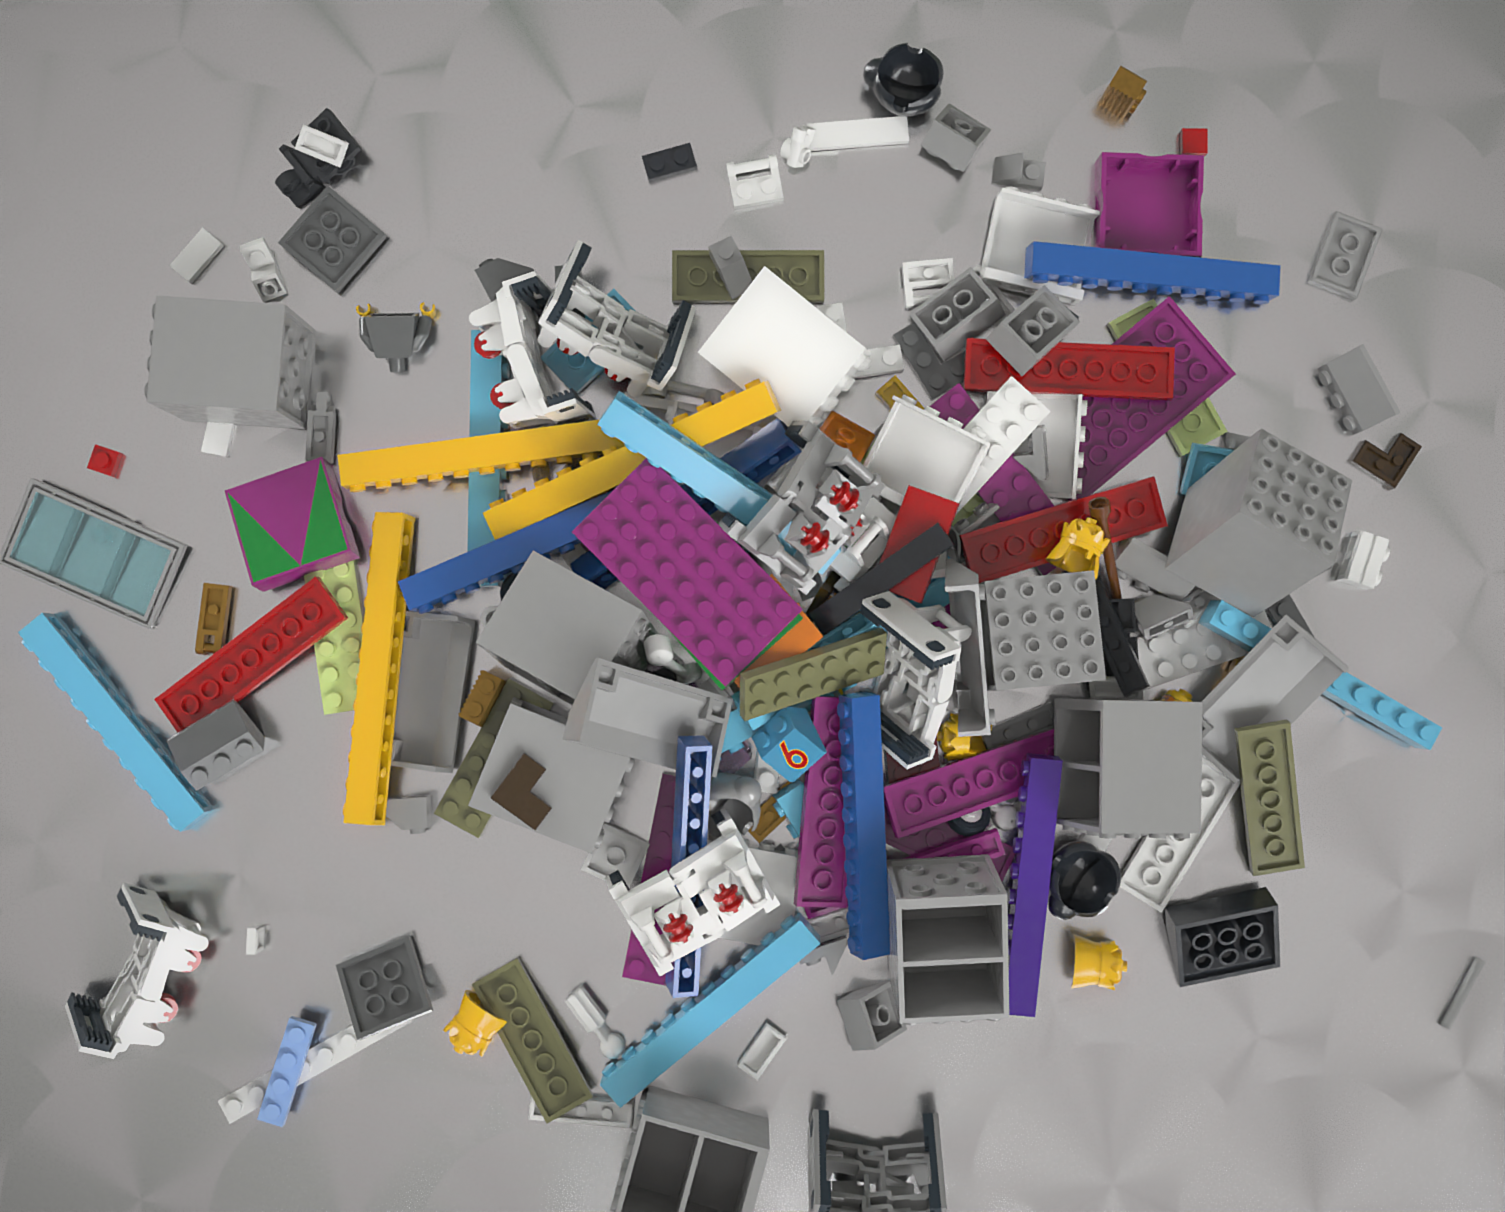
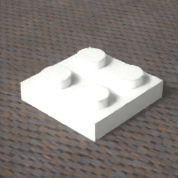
M604 822L602 828L604 829V837L599 848L594 847L592 854L588 853L581 870L605 881L604 878L619 870L627 886L630 888L650 844Z

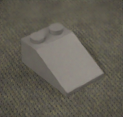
M1044 285L1000 322L986 340L1023 376L1066 337L1080 321Z

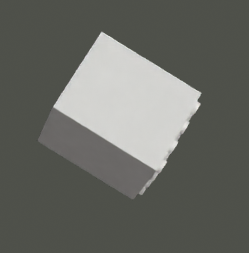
M765 266L698 351L700 355L743 390H746L745 384L758 378L761 383L769 381L781 408V411L774 415L787 426H790L792 421H810L817 428L824 421L821 419V416L826 411L831 412L840 401L837 399V396L841 391L847 392L856 380L853 376L857 371L863 372L872 361L869 358L872 353Z

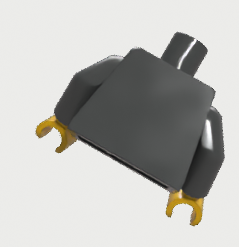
M425 302L421 303L420 311L422 316L420 317L419 313H375L374 308L369 303L367 304L368 310L363 313V308L358 305L356 312L361 316L359 318V336L371 352H374L376 358H389L390 372L405 371L404 358H411L416 352L420 351L429 336L432 318L437 314L435 305H432L431 311L426 312L424 311Z

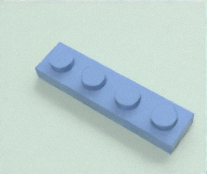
M294 1016L289 1018L257 1120L279 1127L285 1125L317 1023Z

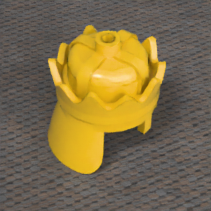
M1087 517L1086 521L1075 519L1070 525L1065 522L1060 536L1061 540L1047 556L1046 561L1069 573L1094 570L1096 580L1100 555L1103 554L1111 539H1103L1104 531L1100 526L1096 525L1097 521Z
M950 713L951 718L941 724V731L937 733V741H940V748L943 753H946L944 758L948 759V761L960 760L986 751L981 736L958 737V715Z
M1073 934L1075 959L1071 989L1097 985L1115 990L1114 984H1118L1121 981L1122 971L1127 972V961L1122 960V951L1119 946L1116 945L1115 941L1093 942Z
M465 990L459 1012L445 1026L443 1031L447 1032L450 1030V1042L457 1053L462 1054L465 1052L466 1054L474 1055L480 1049L479 1055L482 1057L492 1040V1036L503 1028L507 1021L479 1006L480 999L476 992L472 990Z

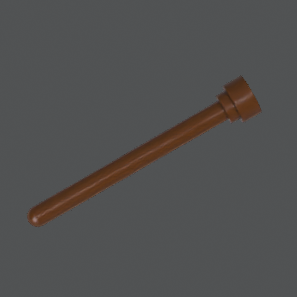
M1106 497L1093 498L1088 503L1090 515L1097 520V525L1104 531L1103 539H1111L1107 520L1111 512L1110 501ZM1110 540L1104 549L1103 556L1111 598L1122 599L1112 541Z

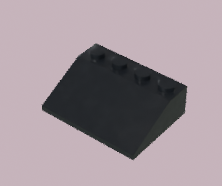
M1267 887L1165 907L1166 928L1179 987L1280 967L1278 904Z

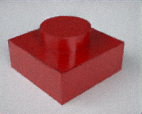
M95 444L87 468L115 477L123 453Z

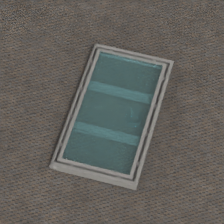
M30 478L1 549L0 564L152 630L188 545L42 481Z

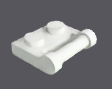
M776 154L768 155V158L738 164H734V162L726 163L734 210L784 200ZM770 168L771 175L737 181L736 174Z
M953 258L902 262L905 309H913L914 306L921 305L934 295L913 296V289L942 287L955 279Z

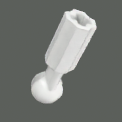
M584 986L565 999L564 1002L587 1033L594 1032L601 1041V1053L606 1058L616 1059L623 1054L625 1050L623 1037L618 1033L610 1032L604 1024L607 1017Z

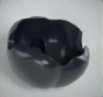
M901 43L891 47L883 57L870 60L864 68L863 78L865 83L874 90V94L880 104L895 115L915 116L930 110L941 96L940 86L944 75L943 65L939 58L926 48L917 49L910 47L908 43Z
M1086 841L1070 842L1058 849L1052 858L1049 885L1050 897L1048 901L1050 913L1060 920H1068L1075 916L1094 917L1102 914L1108 908L1110 900L1118 893L1120 888L1121 871L1115 858L1105 851L1098 850L1093 844Z

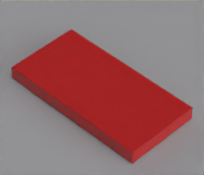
M909 485L880 563L936 523H940L948 535L960 503ZM940 556L892 588L890 592L922 603Z

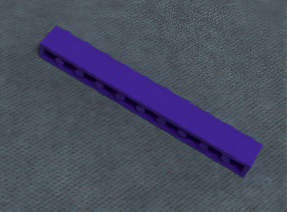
M1027 753L1026 760H1022L1021 776H1024V784L1019 787L1018 801L1022 802L1021 812L1016 813L1015 824L1019 831L1018 837H1014L1013 853H1016L1015 863H1011L1010 878L1013 879V888L1008 889L1007 895L1008 904H1011L1010 914H1008L1009 1015L1035 1017L1063 765V760L1056 755Z

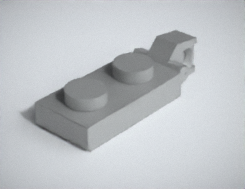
M317 392L316 405H311V409L308 410L306 462L319 457H323L328 463L334 462L336 413L335 406H331V394L328 392Z

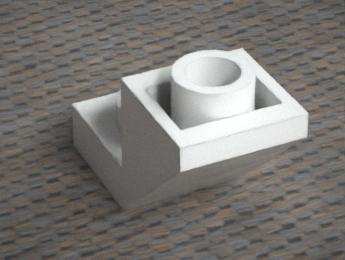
M264 237L240 245V252L251 270V281L262 301L265 302L287 294L275 257Z

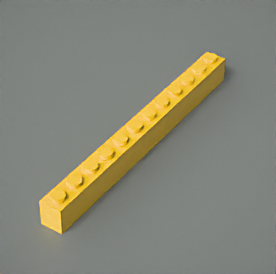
M758 378L745 384L746 390L736 394L735 390L721 395L722 401L712 405L711 401L696 407L698 412L691 416H688V413L685 412L672 418L674 424H671V426L703 447L781 411V408L769 381L761 383ZM617 445L602 451L604 456L596 460L594 456L586 458L579 462L581 467L573 471L571 466L556 473L558 478L549 481L548 477L533 483L535 488L528 492L526 488L513 492L511 494L513 499L505 502L501 498L490 503V509L483 512V515L494 539L497 540L618 486L647 457L639 452L634 453L625 446L618 449Z
M599 420L340 454L337 457L341 486L350 489V492L366 491L367 486L376 485V489H385L392 487L391 483L402 482V485H414L418 483L417 480L426 478L428 482L444 480L443 476L453 475L454 478L469 477V473L478 471L480 475L495 473V469L505 468V471H517L521 469L522 465L531 464V468H540L547 466L546 462L557 461V464L572 463L574 458L582 457V460L591 456H594L596 460L598 455H603L602 451L615 445L620 449L625 445L617 437L613 438L606 435L601 430V427L597 425Z
M375 512L372 522L373 537L372 545L369 549L370 566L366 577L368 586L367 596L364 599V622L361 626L363 635L362 645L359 650V673L356 677L357 694L353 704L355 714L354 724L351 728V751L348 755L349 773L345 783L347 792L346 802L343 806V823L385 825L406 615V602L398 581L409 577L415 523V517L400 512Z

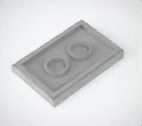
M1333 212L1307 283L1350 300H1356L1383 229L1343 213Z

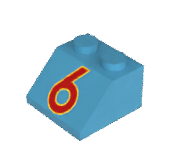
M786 707L781 709L752 736L761 759L785 779L793 783L827 753L807 710L804 708Z

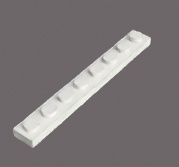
M414 1019L363 1040L356 1039L353 1025L311 1047L308 1050L298 1085L409 1024ZM272 1070L218 1100L229 1124L261 1107Z

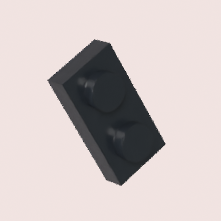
M690 142L642 156L649 183L697 170Z

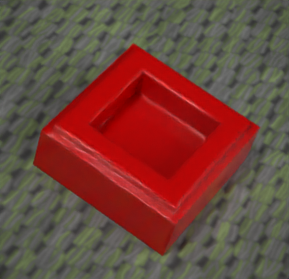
M1182 128L1180 131V155L1206 156L1208 153V128Z

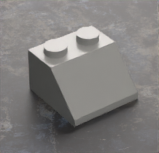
M949 103L933 121L921 146L930 155L945 160L951 168L964 172L991 129Z
M890 980L853 991L837 1000L852 1051L875 1050L907 1030L906 1024L899 1023Z

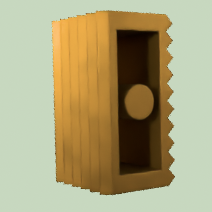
M1120 66L1098 105L1103 106V109L1107 108V111H1111L1112 114L1115 113L1116 116H1120V119H1123L1128 112L1133 114L1147 92L1143 89L1147 80Z
M481 670V675H478V680H475L476 684L473 685L474 689L470 690L469 698L465 699L466 703H463L464 707L460 708L461 712L458 713L459 717L479 727H483L506 683L503 679Z

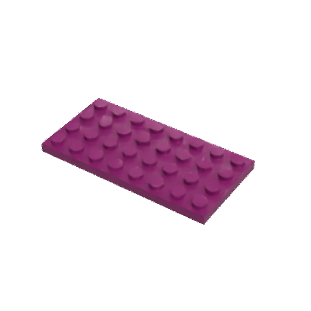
M1170 296L1111 345L1175 347L1173 399L1166 401L1082 397V400H1087L1086 416H1081V426H1086L1085 442H1079V452H1084L1083 468H1078L1077 478H1082L1081 494H1076V499L1093 494L1236 375Z
M647 458L572 531L725 687L803 610L661 467H654L647 461Z

